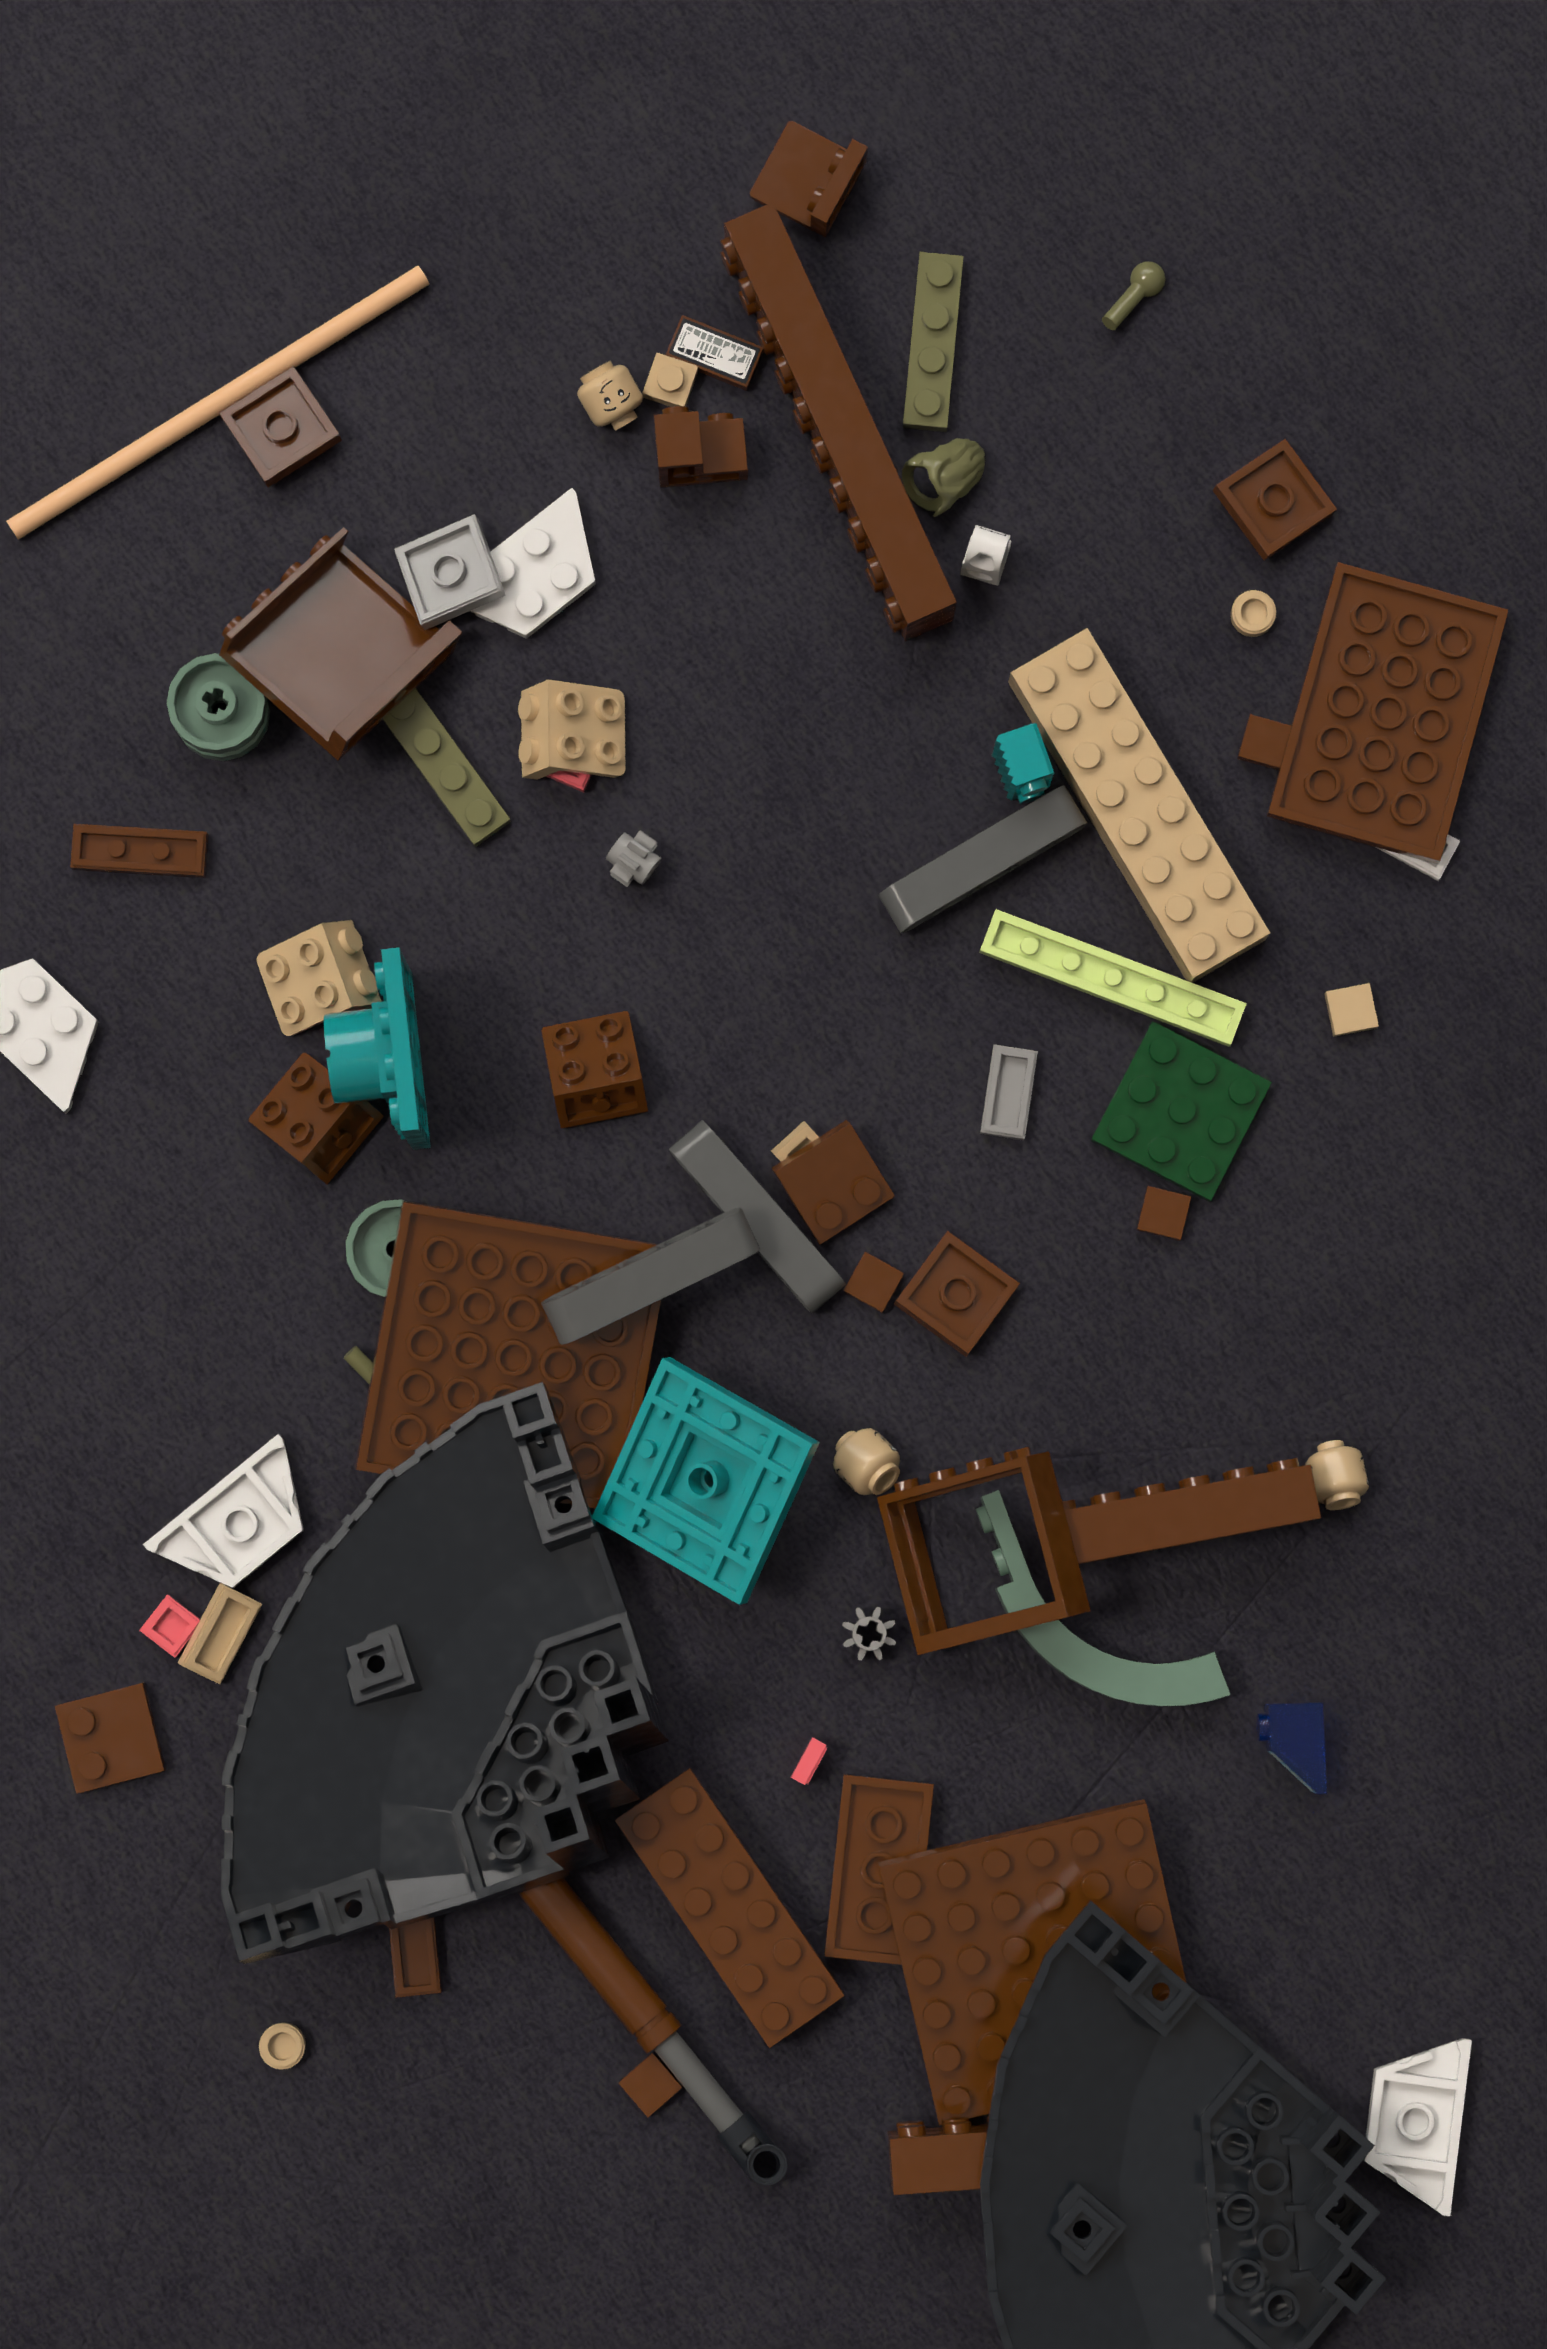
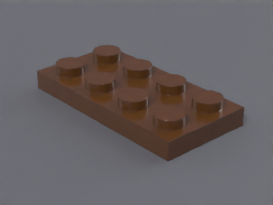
M843 1774L825 1957L902 1965L878 1862L927 1851L934 1784Z

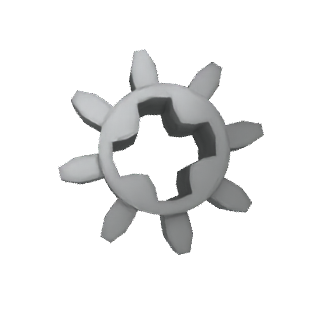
M641 830L635 838L624 832L606 857V860L614 865L610 870V875L626 887L629 886L633 879L643 885L661 861V857L653 852L658 846L657 842Z
M880 1607L873 1611L872 1617H865L863 1611L860 1608H856V1615L859 1620L855 1625L849 1622H843L842 1624L845 1629L852 1631V1638L846 1640L843 1646L850 1647L855 1644L859 1647L858 1660L860 1661L864 1658L866 1651L872 1650L875 1657L881 1660L882 1652L879 1647L883 1643L888 1645L896 1644L895 1640L886 1637V1629L893 1627L895 1621H887L883 1624L878 1619L881 1613ZM869 1621H874L877 1623L876 1631L882 1634L881 1640L879 1642L872 1641L869 1647L863 1646L861 1644L862 1636L856 1634L858 1626L866 1627Z

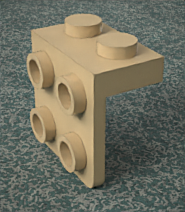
M546 680L521 691L518 713L522 723V741L519 746L522 778L538 780L557 771L613 778L624 774L625 698L620 690Z
M352 920L321 923L259 953L257 956L259 970L284 1035H297L324 1022L325 1014L372 1008L371 1003L382 1002L377 990L376 978L370 971L362 949L361 936L355 929Z

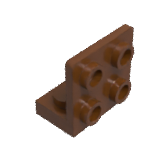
M789 121L750 191V198L762 205L773 202L779 214L826 238L867 163L868 146L852 139L846 149L794 121Z
M627 1011L542 1028L552 1090L561 1129L648 1112L630 1016Z
M302 1053L251 1114L249 1122L328 1185L384 1116L367 1100L335 1103L332 1097L328 1069L307 1053Z

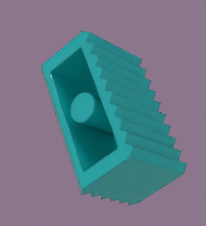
M1037 723L998 735L992 757L996 758L995 765L999 767L998 773L1002 775L1001 782L1005 783L1003 790L1008 792L1006 798L1010 800L1019 799L1020 804H1026L1044 796V790L1050 787L1054 771Z

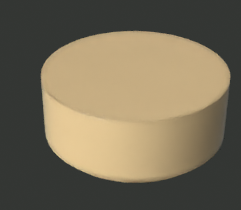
M1257 590L1246 591L1239 595L1231 609L1233 626L1238 632L1249 637H1257L1266 633L1273 625L1276 617V607L1273 600L1264 592Z
M285 2022L270 2026L263 2033L259 2042V2051L262 2059L275 2069L293 2067L302 2059L306 2050V2041L301 2030L295 2025Z

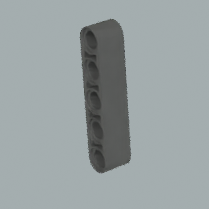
M1060 786L890 885L879 893L878 896L900 933H905L1077 833L1088 823L1066 786Z
M703 1120L668 1149L722 1213L735 1208H742L760 1247L757 1253L811 1314L846 1285L834 1268Z
M735 1208L548 1297L541 1305L561 1345L567 1344L748 1258L758 1252L760 1247L742 1208Z

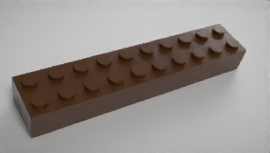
M771 202L725 222L724 239L720 240L723 250L720 252L723 264L730 277L737 274L739 278L738 283L741 291H738V295L748 316L755 314L757 317L756 322L759 330L756 331L764 353L766 356L774 354V361L777 367L774 373L783 394L791 393L794 398L793 404L795 409L792 412L802 434L809 432L812 437L813 449L810 450L812 458L820 474L828 472L831 489H828L837 512L839 514L846 512L849 518L847 521L850 528L847 529L851 544L857 554L864 551L868 568L865 569V573L875 593L882 591L885 597L886 608L883 609L890 629L893 633L900 631L904 641H908L953 621L957 604L955 597L774 203Z

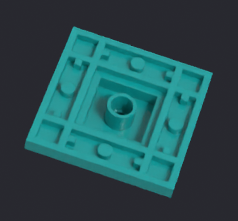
M400 948L381 949L382 962L374 963L377 990H380L384 1001L371 1003L372 1009L324 1015L325 1048L331 1053L330 1057L327 1058L332 1097L335 1103L385 1098L386 1102L389 1103L392 1126L395 1127V1130H398V1135H401V1139H406L413 1150L431 1148L412 971Z
M671 1357L662 1358L592 1519L739 1605L745 1604L750 1598L820 1442Z

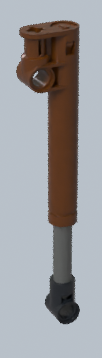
M565 1878L518 1893L630 2034H634L637 2037L636 2041L646 2054L654 2049L720 2133L716 2137L742 2168L746 2177L751 2182L764 2186L774 2185L781 2181L788 2167L784 2152L774 2144L748 2110L744 2113L741 2112L676 2031L682 2024L672 2012H668L666 2009L667 2005ZM762 2151L770 2152L776 2159L777 2166L775 2172L768 2178L758 2176L753 2167L755 2157Z

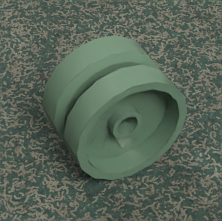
M214 653L196 657L180 668L169 687L167 708L170 721L186 746L203 758L218 761L240 758L257 747L268 730L271 713L268 698L220 657L219 654ZM225 703L227 705L224 711L218 708L217 714H213L212 710L216 704Z
M404 1200L381 1201L365 1209L352 1223L346 1240L347 1264L355 1280L370 1293L382 1297L386 1295L392 1257L387 1254L386 1246L396 1238L401 1205Z

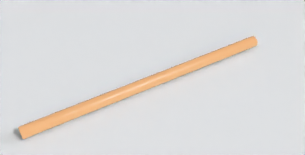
M419 266L414 267L6 522L19 540L220 415V412L292 366L296 368L428 286L429 282Z

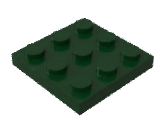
M1152 1021L1091 1141L1210 1202L1272 1082Z

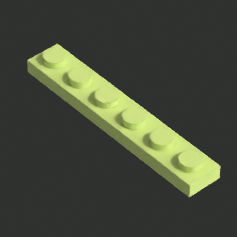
M997 909L994 912L979 952L1228 1047L1232 1044L1246 1003Z

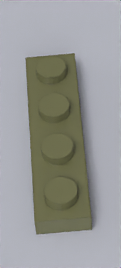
M920 252L903 428L947 432L963 256Z
M416 688L382 719L474 847L511 822L506 812Z

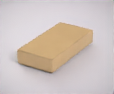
M219 1583L178 1663L193 1672L221 1684L262 1604Z

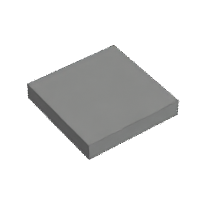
M475 514L394 549L419 623L424 630L506 596L480 521Z

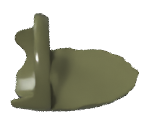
M956 438L947 444L939 445L932 452H921L914 455L905 462L902 468V481L905 491L918 506L935 512L934 517L950 509L957 499L967 495L981 480L985 468L984 449L976 441ZM923 467L927 469L929 479L939 495L938 498H929L919 491L913 479L916 468Z

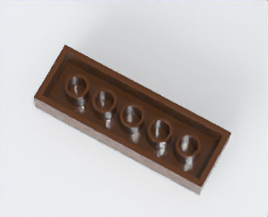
M1298 1458L1282 1460L1267 1464L1268 1472L1256 1475L1254 1474L1253 1466L1239 1468L1222 1473L1224 1481L1210 1483L1209 1474L1178 1481L1179 1489L1165 1491L1164 1483L1153 1484L1134 1489L1135 1497L1122 1500L1119 1491L1090 1497L1091 1505L1076 1508L1075 1499L1062 1501L1078 1564L1320 1519L1321 1515L1311 1464L1299 1466Z
M691 1768L615 1819L621 1831L769 2048L845 1996L834 1977Z

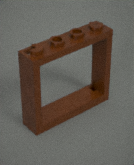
M1030 1447L1005 1452L1003 1453L1005 1462L994 1465L992 1457L966 1463L968 1471L966 1473L957 1475L955 1467L930 1473V1483L919 1485L918 1477L894 1484L896 1492L877 1497L917 1655L1091 1611L1049 1451L1031 1455ZM1022 1473L1055 1601L948 1629L915 1502Z

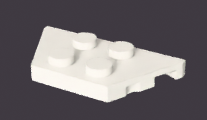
M573 488L564 493L491 551L506 596L475 608L471 612L486 621L502 625L508 631L527 639L596 584L578 499Z
M32 958L0 970V1052L67 1114L72 1107V1098L79 1076L83 1073L87 1060L86 1054L90 1043L93 1041L99 1021Z
M277 1434L143 1544L145 1548L235 1588L304 1531L284 1439Z
M1461 2038L1374 2068L1366 2138L1375 2146L1363 2160L1444 2216H1450L1472 2044V2040Z

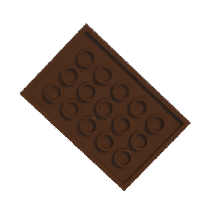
M1337 562L1267 817L1439 864L1508 609Z

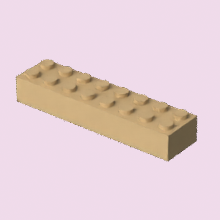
M1088 628L1012 671L1008 681L1009 685L1031 722L1037 723L1043 742L1186 981L1191 983L1197 981L1265 941L1270 934L1268 928Z

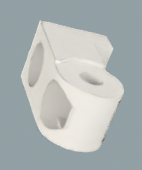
M976 525L962 563L961 575L998 586L1011 547V536Z

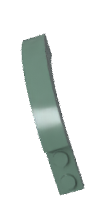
M999 1490L980 1497L983 1506L976 1508L978 1519L985 1534L989 1532L994 1534L998 1549L991 1552L1000 1576L1009 1574L1011 1583L995 1588L1005 1612L1011 1613L1046 1604L1030 1575ZM1059 1620L1017 1630L1029 1646L1058 1672L1077 1684L1109 1698L1134 1704L1184 1706L1209 1702L1230 1695L1215 1652L1173 1663H1141L1121 1659L1094 1648L1074 1635Z

